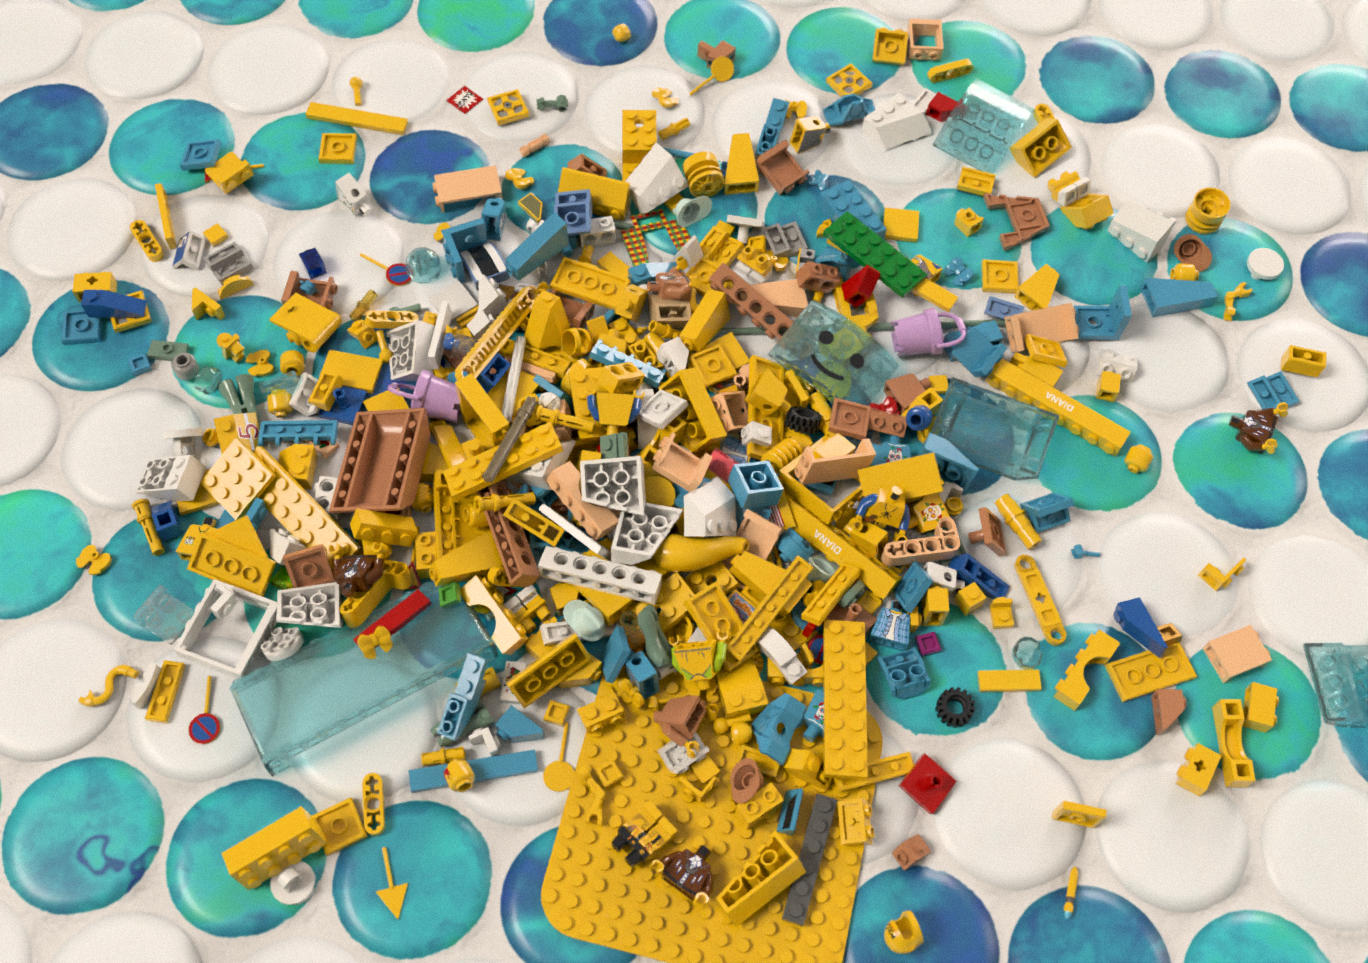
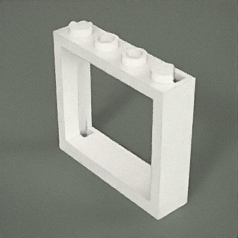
M214 579L209 589L206 588L202 601L196 605L195 613L191 620H188L184 633L177 639L178 643L174 651L183 659L245 682L262 652L261 645L270 637L272 630L277 624V602ZM217 584L223 587L229 586L235 592L234 596L237 600L266 610L235 668L190 652L212 612L210 607L221 596L215 587Z

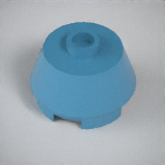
M790 527L785 532H782L776 544V548L781 552L779 556L786 563L789 561L792 563L798 555L805 561H808V558L815 552Z

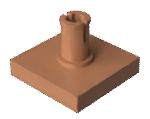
M834 398L828 432L839 433L845 437L848 436L859 440L865 439L871 406Z
M987 507L980 508L979 515L982 529L968 533L970 542L975 544L984 541L985 545L999 557L1007 555L1001 520Z
M323 544L283 555V561L293 588L335 582V577Z
M853 603L849 608L846 606L844 609L837 604L825 618L826 620L865 622V635L875 625L877 620L876 617L857 603Z

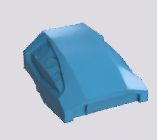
M915 646L906 651L877 657L878 665L887 680L892 697L899 699L921 694L930 687L931 680Z

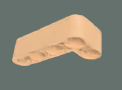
M942 517L938 521L934 537L895 541L886 544L881 556L882 562L887 566L912 564L914 561L922 563L953 558L960 546V539L954 520L949 517ZM941 527L947 528L948 531L943 530ZM946 545L952 546L953 549L948 548ZM927 547L932 548L934 551H929ZM907 550H912L915 553L911 554Z

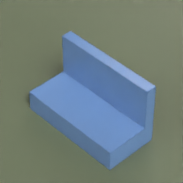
M989 296L984 314L1005 321L1004 317L1023 313L1025 306Z

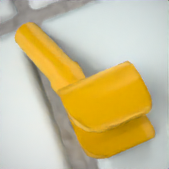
M652 696L647 702V710L657 711L659 704H666L668 700L675 697L659 699Z

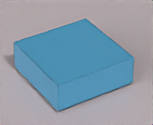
M146 353L127 359L134 377L152 371Z

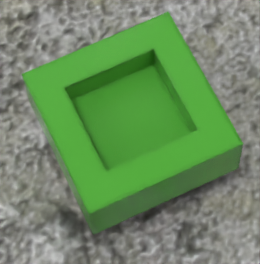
M454 581L438 588L440 607L446 609L461 602L460 583Z

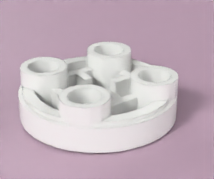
M1258 248L1249 255L1247 267L1253 279L1272 280L1277 279L1283 271L1284 261L1277 252L1268 248Z
M278 627L272 630V636L261 645V650L270 661L283 660L295 654L302 647L304 637L298 627L287 629Z

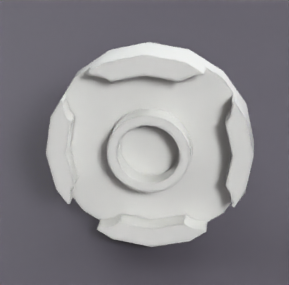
M202 428L163 431V439L173 438L176 456L184 455L182 452L183 446L187 448L186 455L194 456L193 437L203 436Z
M300 861L297 864L290 865L282 870L280 874L271 878V892L284 905L302 904L313 894L316 876L309 865Z

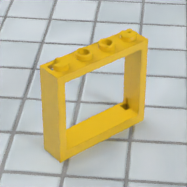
M472 373L456 381L455 387L463 422L475 438H480L485 451L500 445L510 428L509 422Z
M827 435L822 437L810 447L813 451L818 445L822 446L829 437ZM802 454L779 470L777 476L780 477L785 492L827 525L834 520L838 521L843 512L850 511L855 502H860L864 498L862 488L859 486L838 505L831 508L794 479L796 476L795 467ZM859 477L854 478L860 483Z

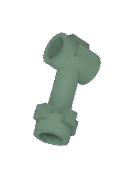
M558 95L557 100H544V97H540V99H537V109L545 110V107H557L559 112H565L568 107V99L565 95Z

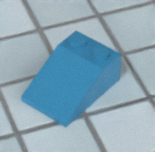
M929 433L917 456L935 452L940 477L943 479L944 484L946 481L955 483L963 488L962 494H964L979 469L948 440Z

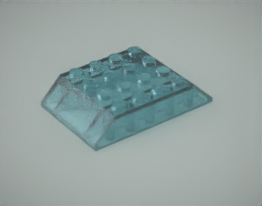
M952 377L930 433L948 440L976 467L1014 481L1038 479L1060 415Z

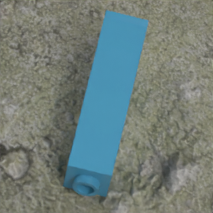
M554 212L505 259L507 273L519 281L569 246L567 223Z
M1145 278L1140 288L1152 317L1212 307L1218 298V292L1212 282Z

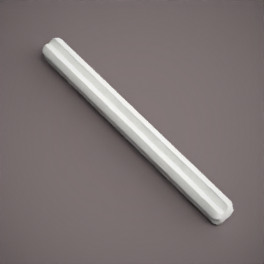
M517 336L515 340L502 414L508 422L511 421L526 344L524 336Z

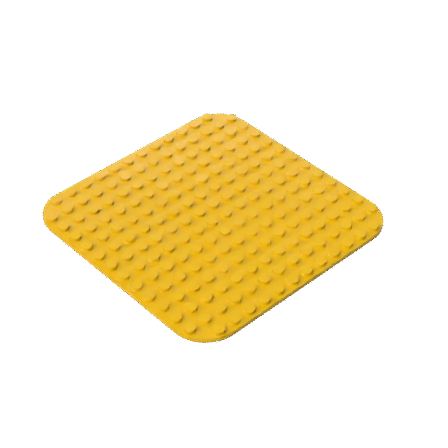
M624 665L613 683L606 682L605 675L603 674L595 701L615 693L621 707L625 710V717L617 724L612 725L610 723L603 726L604 728L599 732H590L588 734L586 732L541 889L542 907L550 924L567 937L666 963H842L865 843L849 846L841 845L838 803H836L803 927L782 920L791 884L736 927L716 898L734 877H738L743 872V866L756 857L758 854L757 850L762 844H767L774 830L777 832L782 807L748 830H746L735 814L736 806L740 803H736L733 800L730 776L736 764L741 745L759 750L755 734L752 731V737L748 743L734 744L731 738V727L726 733L718 734L713 729L714 720H710L706 716L703 722L699 724L696 733L704 746L709 748V751L705 754L709 755L720 770V773L715 776L717 778L716 784L701 803L694 798L689 799L683 794V789L678 786L680 777L684 778L700 792L703 791L710 781L702 785L690 769L696 763L695 761L688 765V770L682 774L669 772L657 750L672 740L663 734L659 723L654 722L653 715L655 711L647 710L649 698L644 700V705L640 709H636L631 703L632 698L621 692L618 686L619 682L624 678L629 680ZM672 672L663 677V679H658L660 692L652 696L659 699L687 696L688 692L684 686L683 675L679 672ZM762 681L768 704L784 693H787L806 705L807 711L815 694L783 685L774 686L770 682ZM718 687L712 695H709L706 690H700V699L705 701L706 705L711 703L718 705L719 712L717 718L723 717L726 719ZM659 704L657 711H662L666 704ZM866 710L867 762L881 758L883 739L877 721ZM759 714L751 715L752 721L746 722L751 728L753 721ZM783 723L777 725V732L781 734L782 729L785 727ZM802 724L801 727L795 728L790 741V748L810 750L824 762V739L818 735L813 743L809 742L803 737L807 727ZM614 759L624 779L605 789L595 772V768ZM785 763L779 766L776 779L763 776L764 783L762 788L772 782L783 799L786 791L803 789L794 834L790 836L778 833L798 858L817 793L837 799V802L863 798L872 806L876 785L874 783L838 793L835 780L832 778L828 789L823 790L793 776L784 768ZM583 766L589 770L593 780L605 792L601 806L602 823L600 826H597L598 818L596 816H591L589 823H586V814L590 807L593 806L595 795L588 784L578 775V770ZM650 800L662 813V818L665 816L678 830L677 836L644 865L641 862L639 865L631 868L625 861V857L632 851L626 846L618 853L612 847L611 842L618 835V829L624 826ZM700 845L707 847L711 854L705 862L711 866L710 872L714 876L713 892L706 908L703 910V904L697 902L694 906L692 900L662 880L661 874L658 878H655L654 875L657 871L655 869L648 871L651 863L676 851L683 852L685 849H688L695 854Z

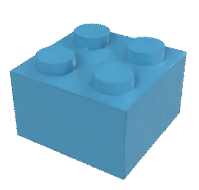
M769 460L734 464L728 478V482L742 510L778 505L784 490Z

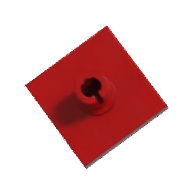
M924 753L919 757L898 787L926 812L933 814L957 781Z

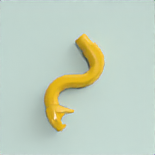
M128 665L114 667L106 675L105 690L102 695L95 697L93 692L89 690V694L85 698L81 696L78 702L86 707H94L95 705L105 703L113 693V680L117 675L130 676L135 679L138 677L139 671Z

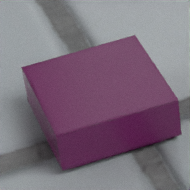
M935 632L915 637L921 657L941 652Z

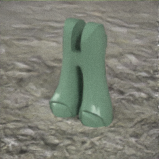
M241 374L235 377L243 399V405L239 400L234 381L232 379L222 381L218 385V390L229 404L233 414L256 412L258 423H260L254 398L255 382L253 376Z
M647 605L638 613L637 622L644 634L647 659L654 668H659L670 663L673 645H670L661 629L656 609L652 605Z
M480 699L473 712L475 715L470 718L458 739L478 728H486L495 723ZM441 721L430 729L434 737L439 736L437 731ZM444 736L437 740L441 748L455 742Z

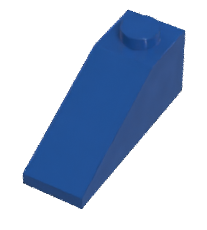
M84 290L81 306L88 317H144L147 304L146 300L106 290Z
M968 553L954 556L948 568L957 571L956 579L964 581L965 587L975 582L983 594L993 600L998 597H1005L1010 587Z
M1138 597L1118 603L1114 611V619L1120 624L1122 630L1158 658L1163 657L1168 646L1141 598Z

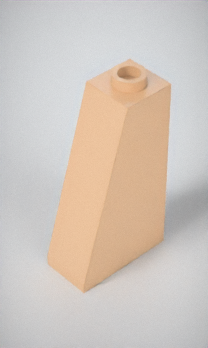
M797 279L751 285L787 317L807 318L809 306L805 290L798 288ZM744 293L737 296L740 301H745L748 298ZM753 305L751 310L754 313H758L761 311V307Z

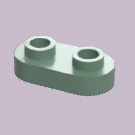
M859 580L841 598L838 604L843 609L846 606L849 608L866 591L863 589L865 584Z

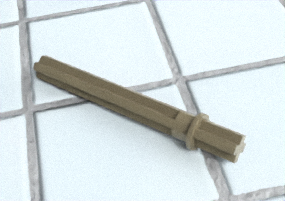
M528 396L523 406L517 410L518 414L482 476L485 482L492 483L527 420L532 418V412L538 403L535 397L531 398Z

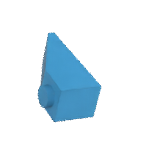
M643 263L629 268L628 279H631L630 285L640 286L641 284H647L648 281H655L657 273L668 272L672 267H676L677 263Z

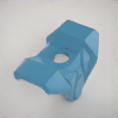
M848 94L824 108L823 114L827 123L833 126L857 118L862 119L873 112L875 108L873 100L857 96L856 94Z
M827 246L815 262L839 266L843 283L849 279L853 258L833 246Z
M784 693L765 707L752 723V731L756 736L760 753L769 756L778 762L779 765H784L791 751L790 741L795 728H799L802 725L807 708L806 705L789 694ZM779 723H783L785 726L781 734L777 732V725Z

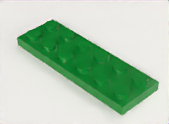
M848 211L823 231V235L861 266L869 265L879 271V280L901 298H904L927 277L926 272Z

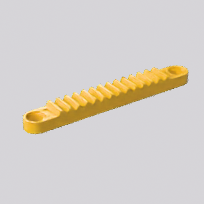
M530 285L522 288L511 299V302L507 304L508 306L500 313L501 315L496 317L497 319L485 331L486 333L482 334V337L478 339V342L474 344V347L470 349L471 351L467 353V356L463 358V361L456 368L455 377L457 381L464 377L463 370H466L468 375L472 373L475 379L479 376L532 310L534 300L539 296V291L535 286ZM528 291L531 293L532 299L528 297Z

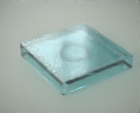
M293 370L259 383V387L265 398L271 394L272 390H286L297 386L299 380L296 372Z

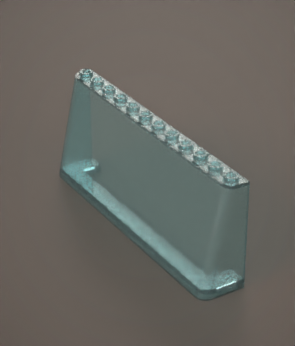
M434 581L426 582L420 586L419 590L431 601L432 605L391 636L393 644L388 652H384L380 646L376 647L375 659L365 658L363 656L364 653L354 643L353 638L415 591L406 592L401 598L389 601L383 607L373 610L366 620L356 628H349L346 625L340 629H334L328 635L312 640L309 645L300 648L292 656L283 660L272 661L271 664L263 668L253 670L250 675L244 678L235 679L230 686V691L265 769L271 776L291 767L290 758L463 668L468 653L488 659L489 662L499 657L497 647L475 609L468 606L462 596L460 603L446 609L440 607L438 588L442 586L436 587Z

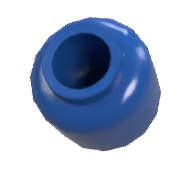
M925 405L914 406L906 414L907 425L915 431L924 430L931 424L933 419L932 411Z

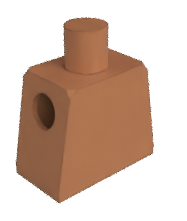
M910 373L887 380L883 391L887 397H893L897 403V411L902 415L916 397L931 387V383L927 378L919 381L914 374Z

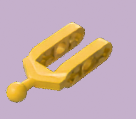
M839 277L840 283L832 290L839 319L843 326H849L851 329L860 331L859 342L863 347H868L872 344L873 337L867 332V329L877 323L879 318L874 294L872 292L871 297L863 303L865 314L852 316L849 303L844 300L841 286L843 280Z

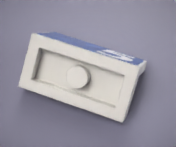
M191 230L179 238L172 268L176 269L181 264L194 270L199 268L206 238Z

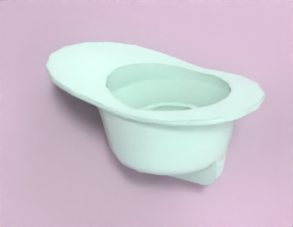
M707 196L680 200L676 208L673 209L678 225L688 227L705 218L712 209V201Z
M823 554L809 557L808 563L814 568L808 575V581L812 583L814 580H821L826 584L840 566L836 562L829 561Z
M572 600L565 605L563 610L564 619L580 637L587 641H597L605 634L606 626L604 616L598 608L592 607L582 600Z

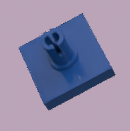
M342 386L341 389L337 388L333 392L335 401L330 411L320 409L318 415L322 419L337 420L339 423L353 426L356 412L362 411L363 401L367 399L368 393L364 390Z

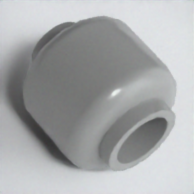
M180 353L173 358L172 369L179 379L187 381L198 375L199 365L193 355L190 353Z

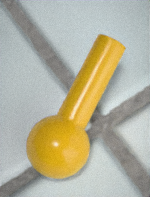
M355 76L350 79L349 84L354 91L355 105L361 106L360 89L363 86V81L360 77Z
M378 330L376 335L381 349L379 359H383V363H389L394 355L387 347L383 330Z
M750 713L730 719L719 717L714 720L713 729L718 734H724L734 722L752 721Z

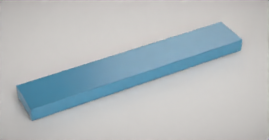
M535 749L467 761L475 774L474 782L538 772ZM448 764L409 770L411 793L449 787L443 773Z

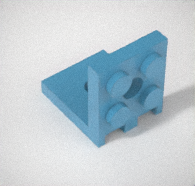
M483 218L441 230L444 237V244L442 246L446 262L451 266L450 270L453 278H457L461 284L465 283L466 279L459 252L487 243Z
M1119 285L1109 306H1073L1076 311L1075 321L1079 327V340H1119L1132 317L1127 285ZM1089 320H1093L1097 325L1090 324Z

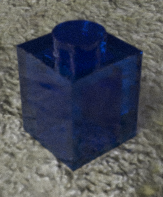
M316 247L299 254L302 265L310 279L327 273L324 262Z

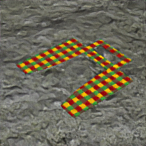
M662 209L630 216L634 228L619 231L633 267L649 263L646 246L641 234L643 231L666 227L678 251L691 239L687 227L678 225L677 219L667 221ZM660 215L662 220L638 225L636 219Z

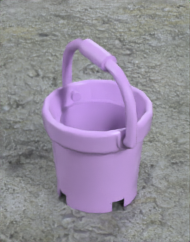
M935 308L925 309L923 313L891 321L890 327L894 326L895 331L891 332L894 350L899 351L897 357L930 353L931 355L942 354L944 348L961 343L965 339L967 332L961 318L952 313H937ZM939 317L954 319L962 334L960 338L952 342L943 343Z
M422 370L416 386L396 382L388 386L390 392L412 399L411 409L425 408L428 418L455 423L459 421L461 409L456 387L452 382L435 377L433 373ZM398 388L410 389V390H414V393H413V394H409V393H405V392L399 391V390H397V389H398Z

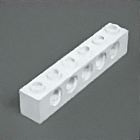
M546 546L538 564L541 577L654 605L662 587V574L656 571H647L636 566L606 561L596 556L590 557L575 551L569 552L558 547Z

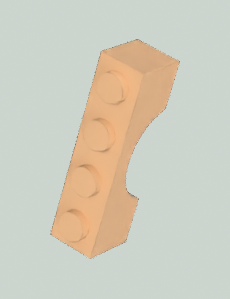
M569 461L552 470L546 482L559 496L562 503L572 512L575 519L586 529V532L594 541H597L614 530L618 524V519L608 507L595 506L582 501V495L578 487L581 474Z

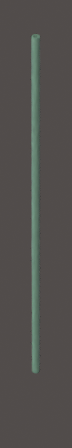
M1001 319L963 320L966 327H973L982 322L994 320L998 326H1006L1005 321ZM940 321L941 328H958L955 321ZM875 323L867 331L895 329L894 326L890 327V323ZM842 324L799 326L806 333L822 331L839 332L845 328ZM762 327L722 328L715 336L726 335L730 332L733 335L765 334V330ZM785 328L779 330V334L789 333Z

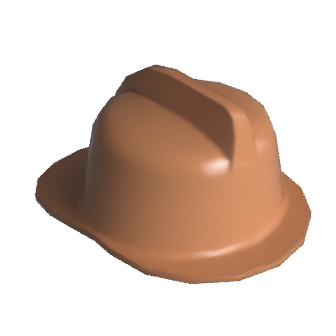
M1187 234L1175 242L1174 254L1181 263L1193 264L1199 272L1209 267L1212 261V253L1199 237Z
M750 758L740 760L732 769L730 778L733 800L736 803H745L763 786V774L758 769L756 762Z

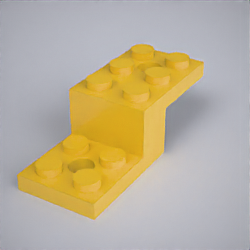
M622 110V181L624 182L656 143V110ZM636 124H642L643 126H642V127H637V126H635V125H636Z
M719 561L708 567L694 570L686 578H683L678 572L674 573L662 583L655 605L640 601L630 610L637 619L638 613L647 605H652L655 609L662 608V614L658 619L661 629L665 633L685 616L692 622H695L683 602L708 587V580L710 578L716 577L717 583L726 596L740 584L731 572L728 571L724 563Z

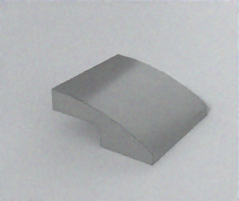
M796 221L783 226L777 223L763 228L773 255L776 257L794 256L799 254V248L808 249Z
M236 242L203 258L222 286L224 285L223 282L229 277L241 276L254 269Z

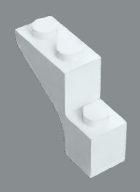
M484 274L479 279L478 311L475 317L467 324V327L477 339H480L482 334L486 333L485 331L496 320L495 316L508 304L505 300V293L500 288H497L499 286L492 277L489 279Z

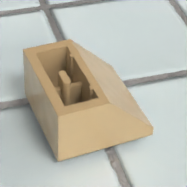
M658 294L647 295L650 321L655 320L661 324H669L673 329H684L692 316L688 301L663 300Z

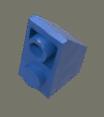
M172 500L152 507V517L156 530L164 541L183 534Z

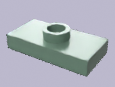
M152 340L147 356L149 359L172 361L176 355L188 353L190 346L187 343Z

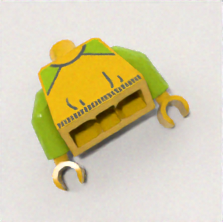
M718 630L717 637L720 639L718 643L717 639L684 643V638L678 634L677 642L675 643V638L669 637L668 642L670 645H673V648H671L672 665L683 675L686 681L697 680L699 690L709 689L711 687L709 679L714 678L717 672L721 670L725 660L726 642L731 639L730 631L727 630L726 637L722 638V630Z

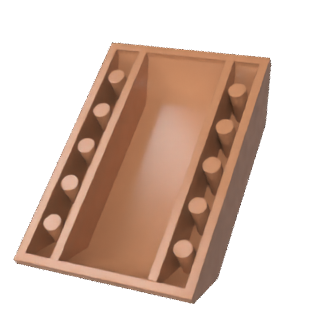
M425 408L356 412L329 508L330 513L355 512L356 508L370 511L402 510L414 503L431 437L427 410Z

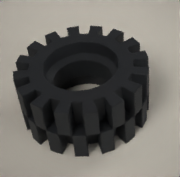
M790 407L787 412L785 425L790 430L794 429V432L815 434L819 429L821 414L817 411L814 412V409L810 410L808 407Z
M954 687L944 690L938 698L937 706L935 707V711H938L937 717L942 718L941 722H947L946 726L949 727L952 724L953 728H957L958 725L962 727L965 723L967 724L975 711V707H973L975 701H971L972 695H966L967 691L964 689L962 692L959 687L954 690ZM950 701L961 703L963 707L962 713H951L948 709V703Z

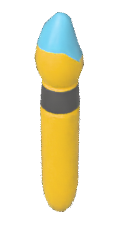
M1073 867L1069 875L1064 905V916L1066 919H1069L1073 913L1078 882L1077 867Z

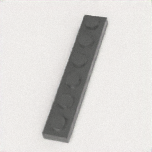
M816 794L799 855V860L806 873L791 884L782 916L783 921L802 927L804 925L837 799Z

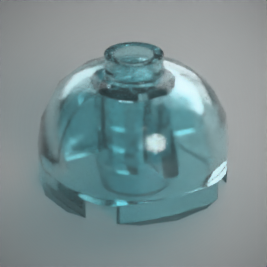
M426 247L413 249L405 260L406 274L411 277L412 281L417 283H429L431 279L438 278L441 273V262L437 253Z

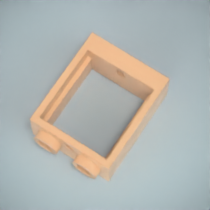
M909 19L907 26L908 59L941 60L943 53L941 20ZM913 35L935 36L936 47L914 46Z
M744 391L722 392L710 397L726 434L741 432L743 427L748 425V403L745 401L746 395Z

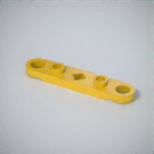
M1022 554L1014 563L1015 570L1046 641L1053 646H1059L1067 637L1061 618L1035 561L1030 555ZM1020 562H1028L1030 565L1029 569H1023V567L1020 566ZM1038 596L1044 598L1042 603L1041 601H1036ZM1057 631L1061 638L1058 640L1052 638L1050 633Z

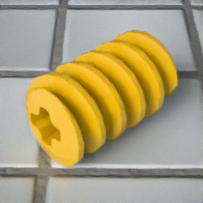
M786 438L762 455L761 461L769 460L777 475L779 470L802 454V448L797 441Z

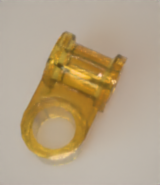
M625 611L620 616L619 626H622L625 630L629 648L636 652L646 646L644 634L641 628H639L637 615L632 611Z

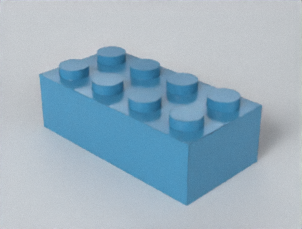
M850 180L820 192L818 206L827 219H831L832 223L848 211L882 239L885 238L886 227Z

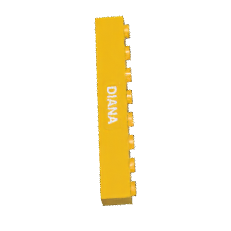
M1003 358L998 363H995L993 371L987 376L985 381L991 387L999 389L1007 396L1021 402L1024 406L1032 408L1040 415L1051 419L1057 425L1063 426L1070 430L1071 433L1082 437L1088 443L1096 445L1107 454L1115 457L1131 433L1129 430Z
M785 492L797 525L792 527V529L797 534L809 541L812 548L823 552L829 561L836 562L839 566L844 562L860 568L861 574L857 582L859 580L862 581L875 597L884 600L891 595L901 581V576L832 523L827 525Z

